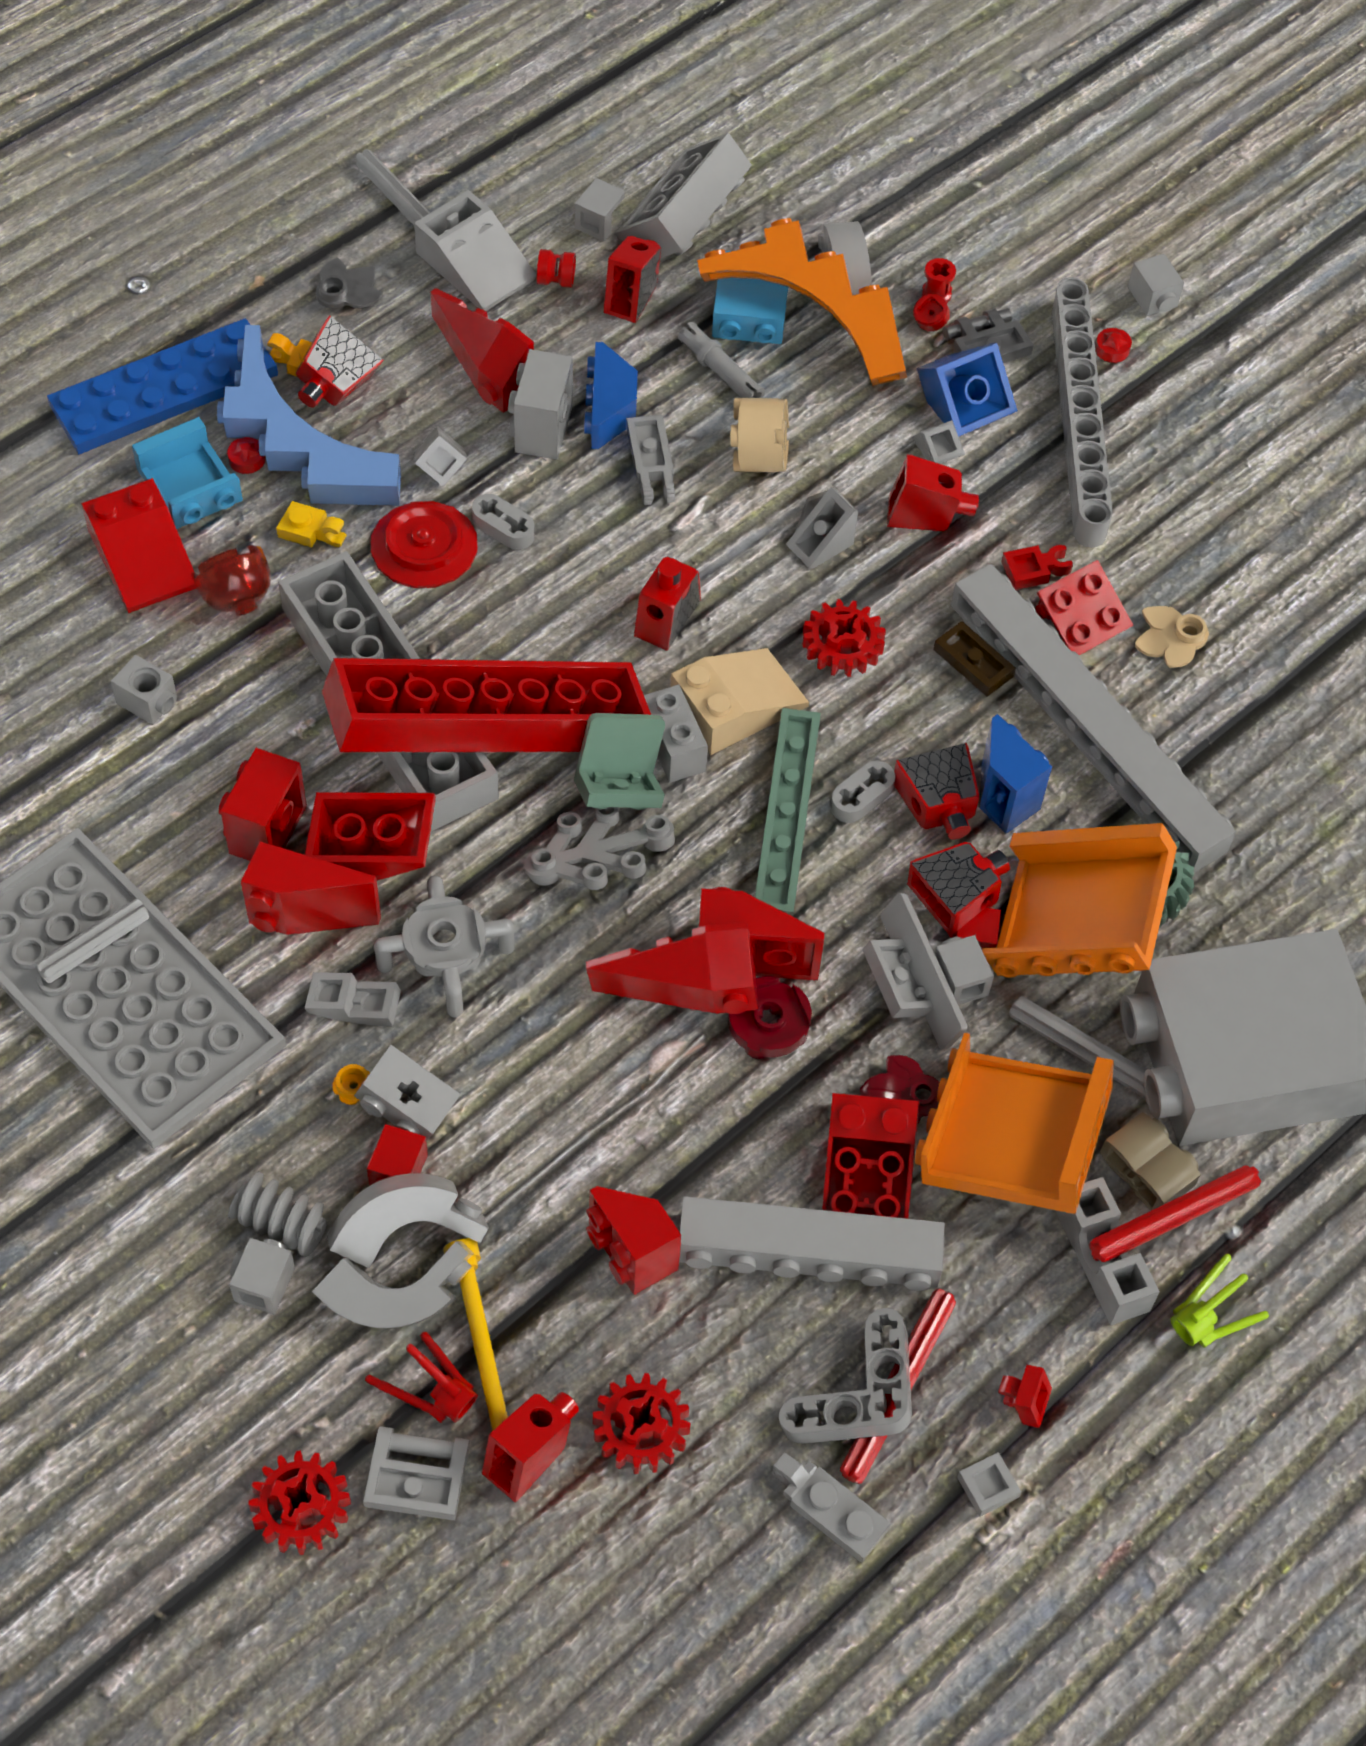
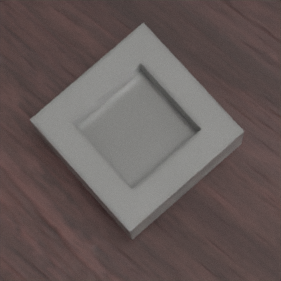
M999 1452L959 1471L957 1476L979 1517L1019 1498L1021 1494L1020 1488Z

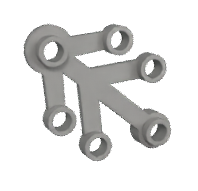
M595 808L596 820L577 847L565 850L571 838L579 836L582 832L580 816L574 812H566L557 818L558 831L548 846L533 851L526 857L524 861L525 872L538 885H550L563 878L584 884L590 890H599L607 885V869L620 872L627 878H639L646 872L643 854L628 852L623 856L612 853L640 844H644L651 851H665L671 848L675 842L674 826L667 817L654 815L646 820L643 828L603 839L610 827L615 826L619 822V808ZM579 862L589 863L584 868L573 865Z

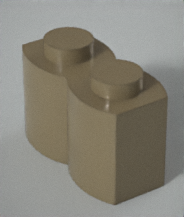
M1144 1112L1107 1138L1100 1151V1154L1110 1168L1130 1185L1137 1197L1150 1210L1156 1209L1186 1194L1195 1187L1201 1176L1198 1170V1163L1193 1155L1187 1150H1181L1172 1144L1164 1124L1156 1118L1152 1119Z

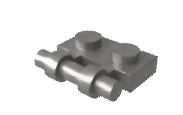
M995 308L986 310L982 316L972 319L967 317L959 318L954 321V324L943 327L944 338L947 341L954 339L953 350L955 353L990 343H997L1002 361L1006 363L1032 355L1034 347L1019 320L1011 322L1012 314L1009 308L999 311Z

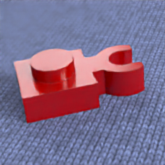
M1039 545L1003 552L1001 560L1007 577L1015 590L1048 584L1051 574L1060 577L1067 576L1071 573L1073 567L1072 560L1066 562L1057 560L1065 558L1067 550L1065 545L1053 546L1047 553H1042Z

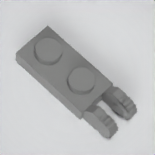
M663 415L626 418V429L637 483H640L643 504L652 505L654 495L650 481L663 480V496L666 499V503L675 502L674 468Z

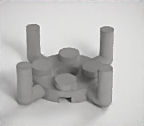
M431 876L427 881L428 900L419 904L409 919L407 917L403 924L402 934L381 937L375 941L376 966L381 973L390 972L393 968L392 953L405 951L407 958L415 966L419 974L443 977L447 1013L451 1017H459L463 1013L462 987L459 974L474 969L479 965L485 949L486 938L498 937L499 951L502 954H511L515 949L514 924L509 919L484 922L482 916L474 907L472 910L462 904V900L445 896L443 880L439 876ZM440 930H450L456 935L452 941L447 943L437 942L433 938L434 934Z

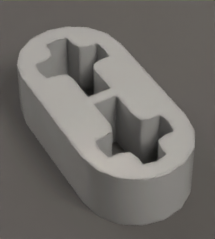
M494 494L480 495L472 503V520L474 525L495 540L513 550L526 549L534 542V521L522 510Z
M870 761L834 789L830 808L834 817L841 822H856L888 798L893 791L895 773L892 767L882 761ZM870 777L874 780H878L879 778L884 779L883 784L877 781L874 782L871 786H869ZM857 797L855 806L850 803L845 806L842 805V799L850 802Z

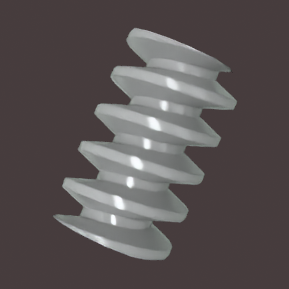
M258 1171L236 1193L229 1208L228 1218L235 1219L238 1217L241 1225L245 1227L253 1225L254 1231L262 1235L268 1232L269 1239L279 1242L283 1240V1244L288 1249L298 1248L300 1255L303 1257L309 1256L316 1249L325 1233L327 1220L322 1217L324 1204L318 1202L309 1211L307 1210L309 1201L307 1195H301L293 1203V1188L287 1187L279 1196L277 1195L279 1181L273 1179L264 1188L262 1187L264 1174Z

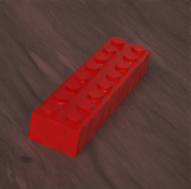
M333 658L322 689L339 752H580L590 715L594 713L651 715L631 662Z

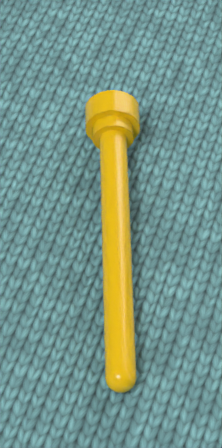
M464 1238L446 1244L443 1247V1252L445 1254L456 1241H462L474 1253L467 1260L472 1267L459 1283L493 1431L508 1418L475 1274V1271L478 1269V1262L481 1260L477 1241Z

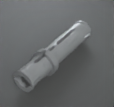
M695 322L687 323L691 332L685 326L680 330L678 339L697 355V361L704 367L708 366L740 398H763L765 394L764 388L759 386L723 351L722 344L715 339L711 340Z

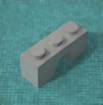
M1103 1177L1085 1182L1076 1214L1056 1211L1111 1326L1150 1312L1160 1291L1141 1253L1130 1256L1126 1252L1105 1263L1100 1260L1095 1261L1092 1258V1251L1089 1247L1090 1241L1118 1227L1121 1212Z

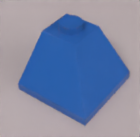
M990 343L947 355L916 368L927 403L943 423L953 421L958 437L1018 411L997 343Z

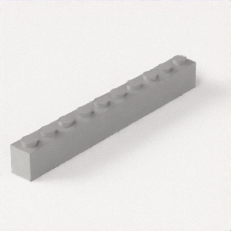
M989 564L955 583L951 607L974 632L1016 667L1014 677L1138 816L1146 824H1164L1173 841H1179V852L1189 853L1190 860L1188 865L1194 866V873L1228 853L1236 833L1230 820L1225 815L1220 814L1210 804L1203 790L1198 786H1194L1182 773L1179 764L1174 759L1168 758L1158 747L1154 737L1137 724L1128 708L1116 701L1108 692L1104 682L1100 678H1095L1085 667L1081 657L1064 644L1055 628L1047 625L1036 613L1032 603L1023 599L1013 588L1011 581L1006 575L1001 574L992 564Z

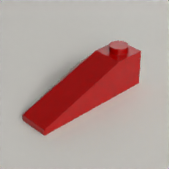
M437 288L430 291L434 321L481 398L487 404H492L502 413L508 411L511 391H518L519 385L516 384L519 364L526 363L529 349L534 350V341L510 322L499 318L497 321L488 319L485 310L477 308L475 311H471L463 300Z
M747 921L704 925L692 929V936L673 942L668 936L656 940L655 948L642 952L637 949L628 948L586 961L591 989L594 992L715 1014H740L745 1011L758 1010L756 970Z

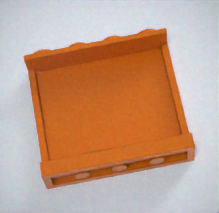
M1153 823L1013 833L1010 848L1019 859L998 945L997 948L982 949L987 962L997 976L1013 978L1017 975L1039 974L1042 976H1053L1063 973L1090 975L1093 972L1130 973L1132 971L1150 970L1177 846L1164 824Z
M964 1033L959 1048H952L948 1061V1073L950 1074L948 1079L941 1078L937 1093L938 1108H931L926 1124L927 1139H920L917 1145L915 1164L921 1165L922 1184L1076 1214L1113 1088L1114 1060L1097 1057L1092 1074L970 1052V1034Z

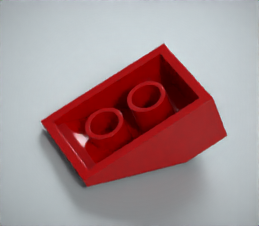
M153 478L81 503L88 532L128 613L200 587L168 507Z
M316 792L305 855L374 875L377 881L424 868L436 801L435 793Z
M261 841L241 880L249 924H253L254 927L263 932L272 933L276 931L285 935L372 926L378 925L381 920L376 876Z
M727 887L701 888L698 927L747 921L756 976L818 981L824 945V932L744 891H735Z

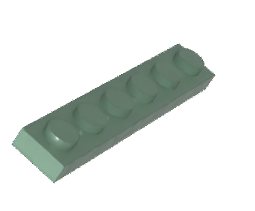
M782 708L755 897L793 916L821 713Z

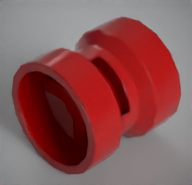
M540 249L537 263V284L549 285L551 282L559 283L561 287L573 288L576 253L564 252L559 255L554 254L552 250Z

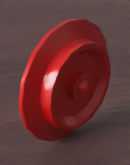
M435 501L411 502L394 508L378 521L371 535V556L378 570L393 582L411 588H436L457 580L470 569L478 553L477 532L469 518L456 508Z

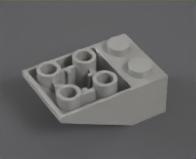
M469 190L414 223L416 253L475 306L482 310H489L537 279L536 272L493 211Z

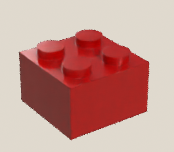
M256 747L248 761L244 760L241 763L237 772L236 784L231 792H226L223 795L219 804V814L222 817L224 827L223 835L226 837L229 854L251 861L260 841L285 848L307 808L300 762Z

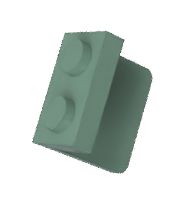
M594 713L590 715L574 776V782L586 807L596 809L629 807L635 810L662 808L665 794L653 773L665 729V722L660 715Z

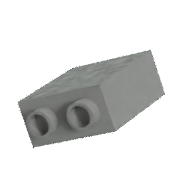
M1337 929L1152 959L1150 970L1142 971L1134 994L1124 995L1121 998L1120 1013L1125 1036L1131 1045L1146 1043L1153 1068L1146 1069L1144 1074V1090L1149 1110L1156 1119L1170 1117L1179 1146L1366 1114V1004Z

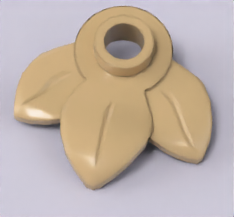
M1152 606L1142 610L1143 617L1151 629L1147 630L1136 640L1135 647L1146 656L1156 658L1164 656L1165 663L1169 668L1182 667L1193 660L1195 650L1202 648L1206 644L1209 631L1206 622L1200 616L1195 614H1185L1182 616L1176 609L1168 606Z

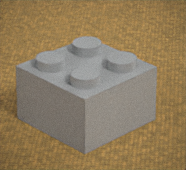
M529 349L526 363H520L516 378V384L519 385L518 391L512 390L509 398L508 412L514 413L510 421L509 436L515 438V453L558 460L573 406V356Z

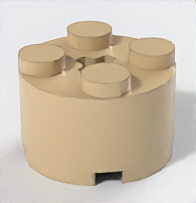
M734 398V420H738L737 425H731L730 432L731 447H738V450H734L733 454L734 472H785L789 451V440H787V428H789L787 399Z

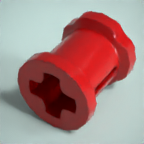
M935 258L930 260L925 266L924 273L927 281L922 286V297L927 294H937L942 296L946 303H948L952 298L951 282L955 279L956 267L948 259Z

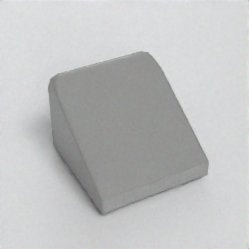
M952 420L913 436L915 444L926 460L942 464L965 455Z

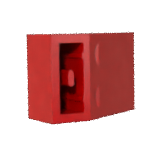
M832 1093L822 1210L909 1219L919 1100Z

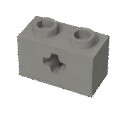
M680 685L645 694L644 697L651 715H660L665 722V729L657 757L669 783L706 772L708 745Z
M390 1045L354 1097L360 1100V1105L369 1114L375 1117L383 1116L394 1124L395 1127L426 1136V1141H428L461 1094L397 1048ZM403 1093L410 1097L407 1104L400 1100Z

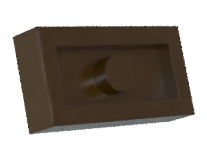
M963 621L935 640L933 650L986 697L1003 686L1015 675L1016 667Z

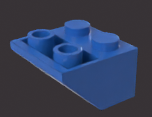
M998 714L991 720L983 754L979 808L1007 834L1041 810L1052 766L1041 751L1035 750L1022 738L1021 733L1014 725L1008 724Z

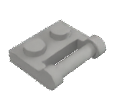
M380 1426L363 1500L364 1507L455 1521L464 1471L468 1460L470 1439L456 1437L455 1442L398 1434L394 1433V1428ZM393 1451L451 1460L449 1468L389 1460L388 1458L390 1452Z

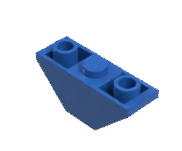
M595 342V357L588 356L587 378H594V383L586 384V406H592V412H585L584 434H591V449H600L626 430V418L636 417L638 371L603 342Z

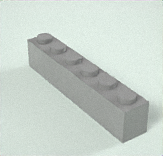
M684 1196L680 1226L681 1247L679 1262H684L688 1266L697 1269H706L713 1265L730 1267L731 1270L738 1273H751L755 1270L773 1271L775 1275L785 1278H792L802 1274L817 1276L818 1279L826 1282L851 1279L861 1280L863 1284L868 1286H883L886 1283L904 1285L906 1288L914 1291H924L930 1288H938L943 1268L945 1223Z

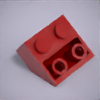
M600 1186L589 1190V1208L586 1209L589 1226L586 1227V1231L594 1247L597 1250L604 1248L611 1259L609 1262L610 1270L620 1285L626 1283L633 1295H636L679 1270L681 1233L657 1199Z

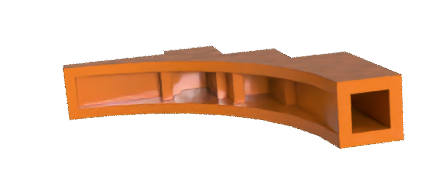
M784 218L772 222L771 227L764 229L767 243L760 244V241H750L741 244L739 250L727 253L724 249L713 250L706 253L705 258L697 260L699 272L704 282L727 278L760 279L786 286L811 298L832 314L851 336L865 361L872 386L907 378L888 287L880 288V285H869L859 289V294L853 295L843 254L836 255L834 251L824 252L816 255L815 260L809 262L799 220L792 222L791 218Z

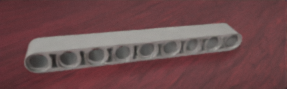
M1068 277L1062 279L1057 285L1052 308V322L1073 534L1079 544L1092 548L1102 545L1106 540L1113 511L1089 290L1084 281Z

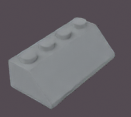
M729 132L685 149L619 227L615 235L622 241L627 236L655 241L661 247L660 258L674 253L676 256L683 254L692 246L693 242L691 239L695 234L700 233L710 224L709 217L727 203V195L742 185L745 181L743 176L752 164Z

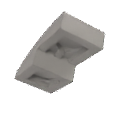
M313 972L305 1010L307 1013L344 1022L393 1026L401 989L396 982L357 981L352 973Z

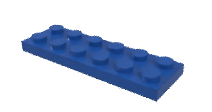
M244 318L47 395L49 406L79 455L223 398L225 386L235 387V371L242 369V362L238 361L237 344L238 339H244L245 325H250V323ZM264 346V363L269 377L273 378L278 376L277 365Z

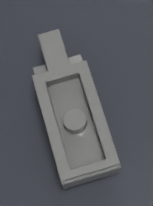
M785 1452L773 1465L771 1474L787 1486L783 1491V1495L791 1501L790 1507L862 1563L890 1529L891 1523L821 1467L817 1468L810 1461L803 1467L802 1464Z

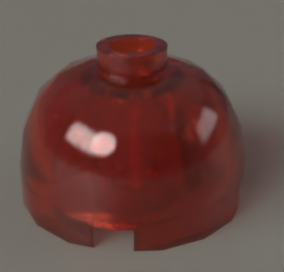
M249 545L247 548L250 553L240 555L236 548L227 550L202 562L198 566L199 575L192 572L191 576L196 589L206 604L217 611L235 612L237 616L249 614L258 608L257 602L264 598L271 585L269 563L261 546Z

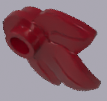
M903 1055L888 1056L886 1060L887 1073L872 1076L859 1090L861 1095L919 1100L918 1124L922 1117L928 1116L931 1108L937 1109L939 1105L937 1093L940 1082L930 1075H924L918 1062ZM924 1088L931 1092V1096L926 1100H920L915 1096V1093L919 1089Z

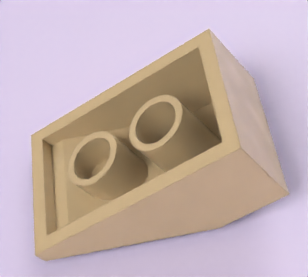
M768 648L704 657L671 673V687L680 685L706 740L710 755L779 722L782 708L803 710L809 707V701Z

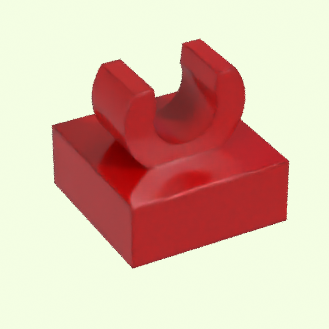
M1026 1365L1022 1380L1013 1376H1003L998 1393L1005 1395L1004 1405L1016 1409L1023 1425L1040 1428L1052 1387L1044 1368Z

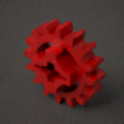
M837 599L836 607L833 608L826 602L822 603L821 613L812 610L810 612V620L804 623L802 647L808 649L807 659L814 660L818 658L817 669L821 670L829 666L833 676L838 673L839 669L844 670L847 677H851L852 669L855 668L862 674L866 673L867 663L876 666L878 656L883 655L886 629L880 627V616L870 618L871 608L867 606L859 610L857 609V601L854 600L850 603L849 607L844 606L841 599Z
M644 1373L641 1383H635L631 1374L626 1375V1383L623 1388L614 1382L610 1383L609 1393L611 1398L599 1395L597 1406L602 1411L593 1412L592 1424L599 1426L594 1430V1441L605 1442L602 1446V1456L606 1458L613 1454L617 1455L616 1468L621 1469L626 1462L633 1463L632 1469L634 1474H639L642 1464H648L652 1473L657 1472L658 1460L663 1459L669 1465L673 1464L675 1455L672 1449L683 1452L686 1447V1440L682 1436L690 1434L691 1423L684 1420L689 1416L688 1404L677 1405L681 1400V1391L676 1389L670 1393L666 1392L667 1379L662 1378L657 1385L650 1384L649 1373ZM662 1406L667 1410L671 1418L672 1427L668 1425V1420L661 1417L660 1409ZM650 1412L649 1424H642L633 1434L634 1423L639 1424L643 1418L646 1419ZM611 1420L615 1421L616 1427L622 1429L621 1441L613 1432Z
M301 1450L295 1452L294 1461L287 1463L282 1455L277 1456L279 1467L276 1470L267 1466L262 1468L266 1481L264 1483L253 1482L251 1485L253 1493L258 1496V1498L248 1500L250 1511L258 1513L252 1518L255 1530L265 1528L262 1537L267 1545L278 1538V1547L282 1553L288 1550L290 1544H296L299 1555H304L306 1544L311 1542L318 1550L323 1549L322 1537L324 1535H328L333 1539L339 1536L334 1525L335 1522L347 1523L348 1521L347 1512L340 1508L351 1505L350 1494L343 1491L348 1486L344 1475L334 1477L337 1467L333 1461L322 1467L320 1453L315 1452L310 1461H304ZM319 1481L328 1488L331 1494V1501L326 1499V1495L318 1493ZM307 1495L308 1503L301 1502L298 1508L293 1510L291 1502L299 1503L302 1496L305 1497ZM269 1504L274 1505L275 1510L282 1511L280 1525L272 1518ZM314 1523H317V1524H315V1525L312 1526V1527L306 1528V1527H308V1526H310V1525H312V1524H314Z

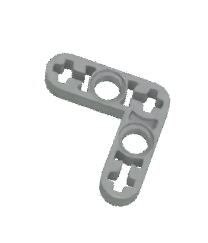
M890 1308L878 1309L871 1313L865 1322L867 1390L800 1396L784 1403L779 1412V1421L784 1434L790 1441L807 1444L885 1436L900 1433L907 1428L912 1417L908 1333L903 1318L897 1311ZM885 1325H891L892 1327L889 1332L891 1348H884L880 1335ZM894 1362L900 1366L898 1374L891 1379H881L876 1375L877 1369L883 1363ZM885 1394H892L896 1410L893 1411V1417L885 1418L883 1414L887 1410ZM852 1407L856 1409L857 1416L851 1423L841 1425L833 1421L836 1411L840 1408ZM820 1411H823L826 1425L821 1426L819 1421L822 1420ZM805 1413L807 1419H804L803 1426L796 1427L794 1422L798 1420V1415Z

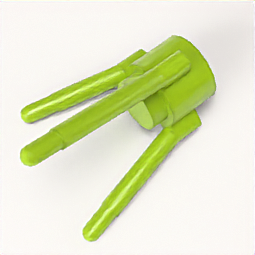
M1224 1254L1188 1298L1173 1309L1175 1315L1170 1319L1171 1324L1178 1336L1189 1346H1194L1199 1342L1203 1348H1206L1216 1339L1252 1326L1269 1317L1267 1311H1261L1214 1329V1324L1218 1322V1318L1213 1309L1248 1280V1276L1245 1273L1240 1274L1207 1302L1201 1300L1196 1303L1230 1262V1254Z

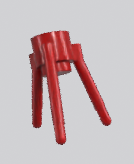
M422 1332L420 1337L448 1375L445 1376L413 1344H408L406 1350L438 1382L430 1394L435 1400L434 1404L372 1375L365 1377L366 1383L429 1413L439 1423H443L447 1417L454 1423L458 1422L471 1409L478 1398V1394L473 1391L474 1386L462 1377L427 1332Z

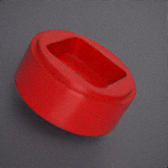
M927 294L915 303L913 316L921 329L932 332L941 329L947 324L950 310L942 296Z
M1106 328L1097 336L1095 352L1102 360L1118 363L1124 361L1129 356L1132 339L1124 330Z
M251 437L239 438L233 441L227 449L229 465L238 473L251 474L260 470L265 464V456H260L259 441Z

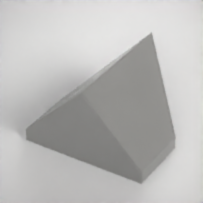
M834 487L810 496L806 500L795 532L786 545L808 568L813 569L854 545L858 511Z

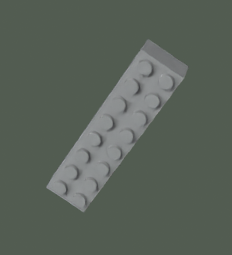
M347 551L278 581L283 611L326 676L328 675L333 658L420 659ZM376 752L403 793H435L436 801L431 832L499 799L498 773L484 752Z

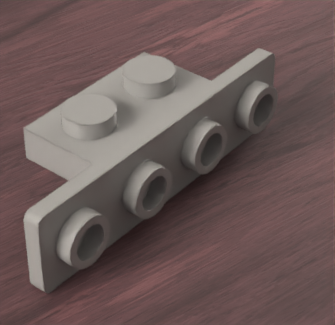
M898 893L880 915L890 939L870 940L862 950L892 1018L925 1016L939 1048L949 1049L967 1030L968 1026L907 893Z

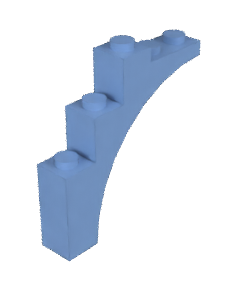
M245 325L244 339H238L237 357L238 361L242 362V369L235 371V387L225 386L224 401H218L217 420L218 423H224L227 438L251 437L259 439L260 456H266L268 471H301L302 489H308L311 504L400 506L401 467L399 454L368 451L341 443L317 431L296 415L278 394L267 373L264 363V344L260 325Z

